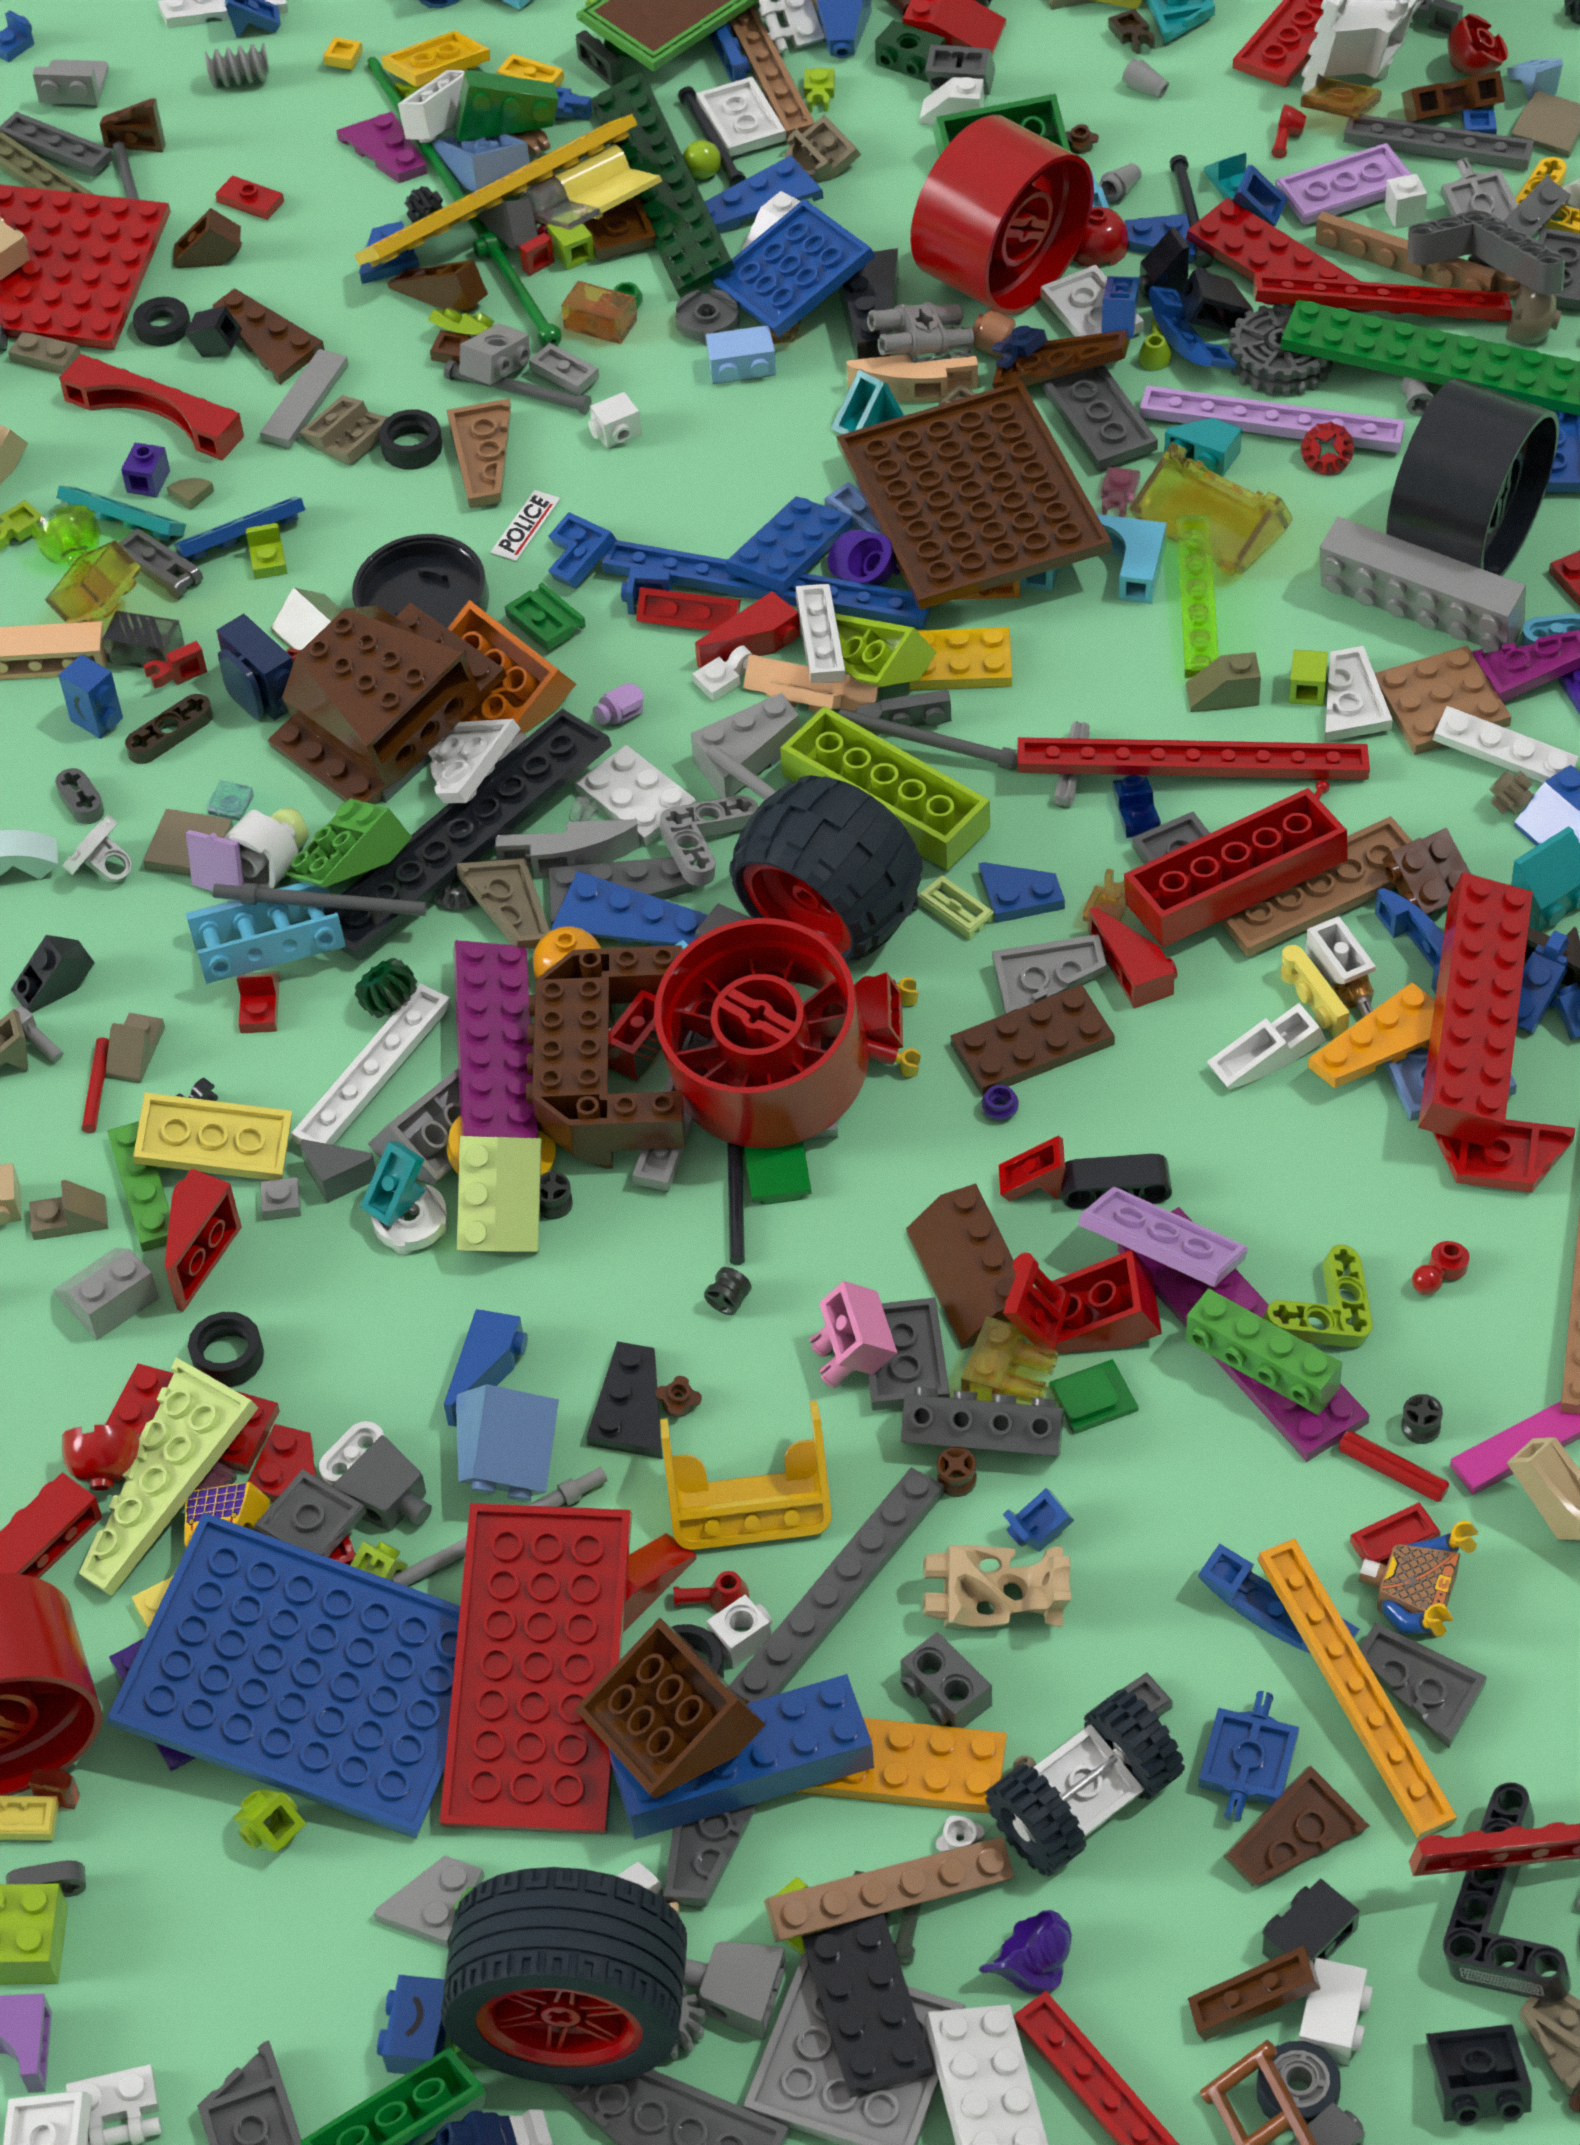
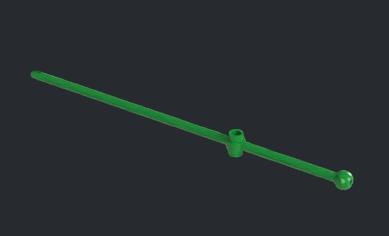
M370 57L367 60L369 69L400 115L398 104L404 99L378 59ZM415 139L453 199L457 201L465 197V193L433 147L432 142L420 143L419 139ZM477 213L475 217L467 220L478 236L477 239L472 241L476 256L478 258L486 256L493 259L538 329L537 339L539 344L543 347L549 343L558 346L562 339L561 330L556 325L548 323L502 252L508 250V245L493 231L489 232L485 224L478 218Z

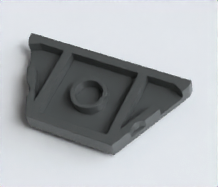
M269 2040L263 2042L257 2048L259 2053L242 2069L237 2067L225 2078L224 2084L219 2089L212 2091L197 2105L209 2145H301L299 2141L302 2139Z

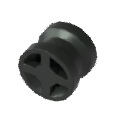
M553 1171L542 1174L540 1180V1215L548 1219H559L566 1216L573 1206L570 1181L559 1172Z
M722 1267L715 1275V1284H710L705 1290L704 1298L718 1312L733 1315L741 1306L740 1299L749 1294L752 1286L748 1278L738 1270Z
M1427 1394L1414 1395L1405 1402L1401 1430L1409 1441L1416 1444H1427L1438 1438L1443 1417V1408L1440 1402Z

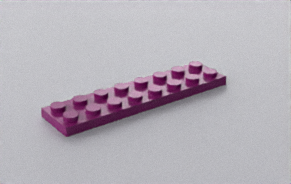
M455 940L453 964L461 1136L538 1138L534 1105H527L526 1083L533 1082V1075H528L527 1053H533V1049L528 1043V1024H531V1017L529 1015L526 948H517L514 945Z
M1180 1207L1171 1211L1178 1216L1192 1221ZM1118 1243L1119 1254L1131 1250ZM1134 1251L1152 1272L1156 1295L1186 1328L1188 1313L1208 1288L1260 1317L1263 1316L1269 1306L1236 1268L1213 1287ZM1213 1357L1306 1462L1340 1442L1346 1431L1356 1432L1369 1423L1370 1414L1341 1383L1340 1389L1318 1416Z

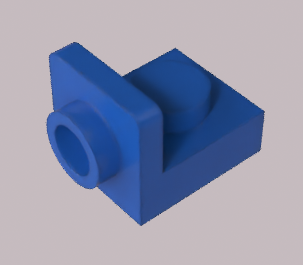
M11 10L5 13L8 27L0 31V58L8 63L34 45L31 23L26 17L20 16Z

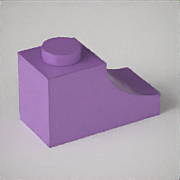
M45 1994L1 1995L0 2054H8L20 2063V2076L28 2093L45 2092L52 2010Z

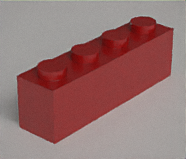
M63 1472L54 1481L45 1484L38 1496L25 1508L18 1510L13 1515L10 1523L0 1531V1573L22 1574L40 1579L103 1518L96 1497Z

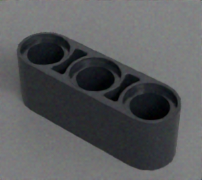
M1153 1153L1069 1160L1065 1162V1173L1061 1186L1063 1203L1071 1209H1087L1112 1187L1119 1188L1152 1204L1162 1203L1172 1195L1168 1160L1163 1155Z

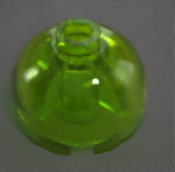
M70 505L60 507L54 510V517L46 521L45 516H42L34 523L31 531L34 541L42 555L50 562L77 567L84 564L98 547L101 533L95 512L93 510L90 512L88 506Z

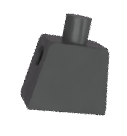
M383 1435L332 1485V1487L365 1506L366 1514L361 1519L385 1530L394 1529L404 1517L416 1525H421L428 1519L432 1511V1506L422 1500L426 1494L423 1475Z

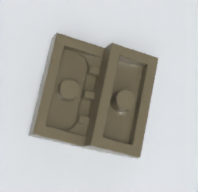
M1537 91L1520 115L1511 133L1512 137L1534 140V146L1570 157L1580 137V103Z
M342 395L299 433L301 438L316 449L336 460L352 465L380 440V426L388 417L368 412L364 401Z

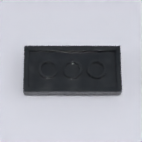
M884 1913L801 1936L802 1945L849 2098L932 2075L933 2066Z

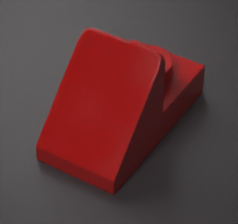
M279 971L249 972L237 976L236 981L240 993L238 1024L240 1033L276 1032L280 982Z
M1058 1135L999 1164L1000 1195L1010 1202L1040 1187L1049 1195L1058 1199L1065 1173L1063 1138Z

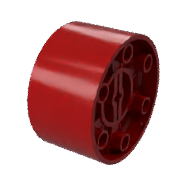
M991 115L978 119L963 129L949 143L935 162L921 189L913 214L910 235L911 251L916 265L926 274L1003 315H1015L1026 311L1042 299L1041 286L1056 281L1063 276L1079 249L1093 207L1094 180L1091 168L1080 156L1003 116Z
M752 918L722 925L701 935L684 948L672 961L660 982L654 1006L657 1036L675 1090L682 1091L685 1111L693 1121L711 1135L723 1141L745 1147L774 1148L787 1146L811 1138L831 1126L849 1109L858 1096L867 1074L869 1047L853 979L839 951L814 930L791 921L773 918ZM796 983L813 987L818 991L802 1002L800 994L794 987ZM690 1030L698 1032L704 1038H712L711 1045L681 1051ZM828 1038L834 1041L828 1051L821 1049V1039Z
M0 1573V1796H12L46 1782L76 1762L97 1737L102 1722V1711L72 1608L67 1597L60 1589L42 1579L22 1574Z

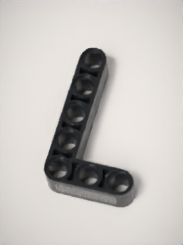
M1507 1782L1499 1785L1491 1795L1480 1831L1484 1833L1503 1832L1515 1826L1533 1829L1535 1817L1527 1789L1516 1782ZM1511 1808H1519L1518 1810L1512 1812L1507 1811ZM1521 1865L1466 1871L1443 1940V1950L1451 1975L1455 1980L1465 1984L1527 1998L1532 1996L1540 2001L1556 2002L1565 1998L1571 1990V1979L1564 1954L1559 1949L1499 1935ZM1490 1879L1496 1880L1495 1882L1490 1884H1482L1483 1882ZM1484 1916L1481 1920L1471 1921L1473 1917ZM1473 1953L1469 1957L1458 1958L1461 1954ZM1514 1962L1512 1966L1506 1968L1499 1967L1503 1963ZM1549 1971L1557 1972L1556 1974L1550 1977L1541 1976Z

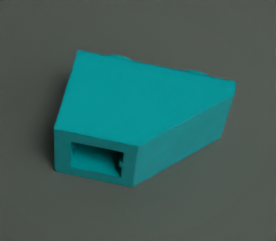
M1214 418L1167 428L1165 431L1164 456L1224 477L1241 452L1242 428Z

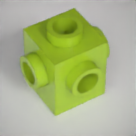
M265 1789L249 1794L240 1805L242 1809L233 1817L241 1827L238 1831L239 1836L250 1848L254 1850L258 1848L275 1853L291 1843L295 1835L306 1825L305 1821L296 1811L298 1809L297 1805L286 1793Z

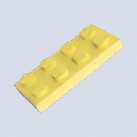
M144 1092L133 1164L189 1171L192 1168L205 1173L270 1181L283 1179L292 1111Z

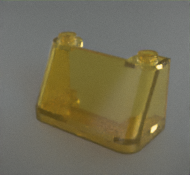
M1171 442L1129 507V510L1136 519L1167 523L1166 537L1217 563L1216 567L1229 576H1233L1235 573L1243 574L1287 530L1293 520L1292 515L1282 498L1270 492L1264 495L1257 491L1255 494L1208 470L1203 462L1199 460L1195 462L1190 458L1186 459L1184 456L1187 452L1186 449Z

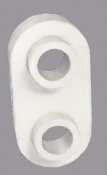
M368 1421L353 1425L321 1458L319 1470L322 1481L332 1486L343 1475L335 1474L338 1471H347L367 1450L361 1448L363 1445H372L381 1435L384 1436L381 1427L376 1423Z

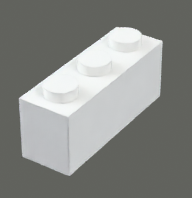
M446 70L398 104L406 139H419L420 143L431 142L442 131L453 127L465 70Z

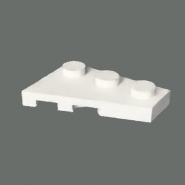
M1364 646L1331 651L1324 742L1392 730L1393 720Z

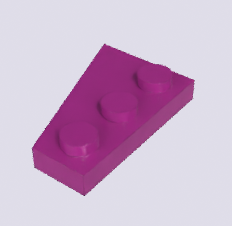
M392 111L336 130L337 139L340 142L352 145L355 148V152L361 157L366 155L375 162V167L398 183L427 174L426 163L411 140L405 138L404 129Z
M1580 630L1540 637L1535 641V644L1516 647L1515 643L1502 645V650L1484 653L1483 649L1471 652L1502 702H1505L1580 668Z

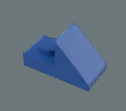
M225 0V7L237 38L240 37L249 22L259 29H266L273 33H276L281 25L279 6L265 0Z

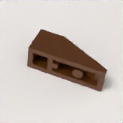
M474 260L407 268L387 283L391 290L442 310L451 308L453 310H461L462 313L476 309L479 306L478 302L488 295Z

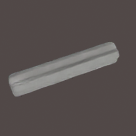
M1075 721L1071 724L1068 738L1088 739L1090 726L1086 722L1080 723ZM1059 774L1054 795L1056 805L1070 807L1073 804L1080 774Z

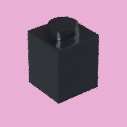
M221 306L196 312L185 335L201 357L231 351L242 328L227 307Z

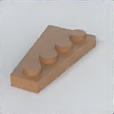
M510 398L447 410L469 508L502 502L511 416Z

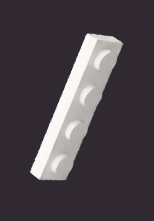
M830 585L796 586V601L811 684L845 681V667Z
M1446 706L1433 737V741L1516 773L1521 771L1525 776L1542 783L1569 765L1575 768L1579 757L1449 706Z

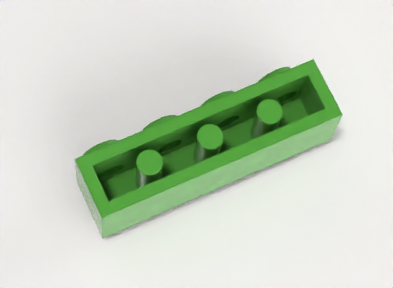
M1209 1288L1187 1315L1186 1341L1318 1416L1340 1389L1341 1361Z

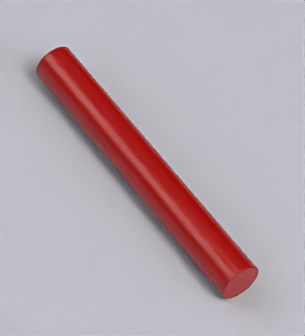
M104 1037L97 1038L95 1043L81 1128L86 1133H94L97 1128L109 1039Z

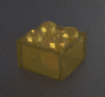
M114 540L79 556L45 598V601L65 623L94 622L100 616L107 618L118 609L120 604L117 601L119 598L129 593L136 586L137 582L134 579L141 572L142 568Z

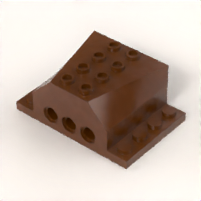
M409 603L396 617L378 605L345 608L296 655L282 696L291 718L268 739L271 748L344 802L354 799L376 805L382 799L381 794L397 780L402 779L507 675L503 667L412 603Z

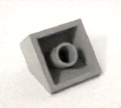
M114 1248L53 1289L54 1294L96 1340H99L159 1299L152 1272L130 1249Z

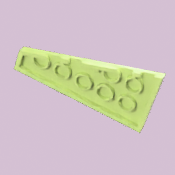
M177 1357L171 1367L174 1374L168 1388L162 1387L157 1398L160 1406L153 1420L146 1422L141 1433L137 1457L132 1466L123 1474L126 1481L120 1495L113 1496L108 1507L112 1511L105 1528L97 1532L79 1572L86 1581L111 1597L258 1409L252 1400Z

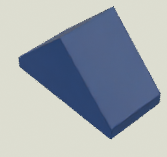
M1248 165L1233 201L1267 223L1276 226L1287 198L1253 165Z

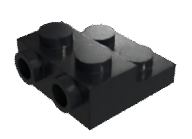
M1512 2024L1426 2034V2048L1435 2076V2092L1444 2122L1456 2121L1459 2125L1470 2126L1484 2117L1500 2116L1503 2120L1514 2121L1522 2117L1524 2113L1532 2112V2085Z

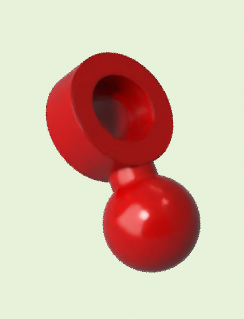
M1443 1241L1436 1244L1431 1251L1429 1264L1419 1266L1412 1274L1414 1289L1420 1294L1432 1295L1441 1288L1443 1279L1455 1280L1463 1277L1467 1272L1470 1260L1468 1250L1463 1245L1453 1241Z

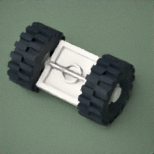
M1126 1689L1117 1690L1085 1715L1084 1729L1035 1767L1031 1766L1029 1768L1027 1764L1019 1765L986 1790V1804L991 1807L989 1809L991 1816L997 1820L996 1826L1007 1836L1006 1841L1009 1845H1013L1017 1849L1018 1855L1022 1859L1026 1858L1028 1865L1034 1870L1037 1868L1040 1874L1053 1875L1085 1850L1086 1841L1084 1838L1137 1797L1140 1799L1145 1798L1146 1800L1151 1799L1183 1774L1185 1765L1181 1762L1184 1759L1182 1754L1176 1750L1179 1747L1176 1740L1171 1739L1169 1736L1170 1730L1166 1724L1162 1725L1160 1723L1158 1714L1154 1710L1151 1712L1148 1709V1704L1143 1699L1138 1701L1136 1694L1133 1692L1127 1693Z

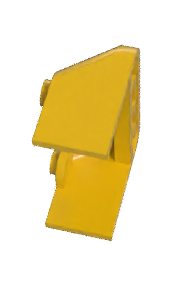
M817 1400L809 1401L813 1439L800 1440L788 1447L784 1456L786 1473L707 1482L706 1468L703 1462L696 1456L689 1454L672 1456L668 1418L660 1419L674 1538L680 1546L689 1550L817 1535L828 1528L832 1513L822 1424Z

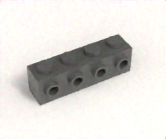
M915 1387L914 1394H904L901 1442L1059 1456L1061 1452L1064 1408L1055 1407L1056 1399L1032 1397V1405L1016 1403L1017 1396L993 1394L992 1401L977 1400V1392L954 1390L953 1398L938 1397V1389Z

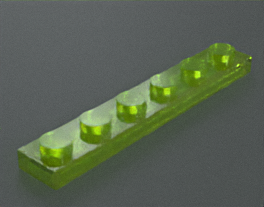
M1210 515L1176 516L1185 678H1192L1219 657Z

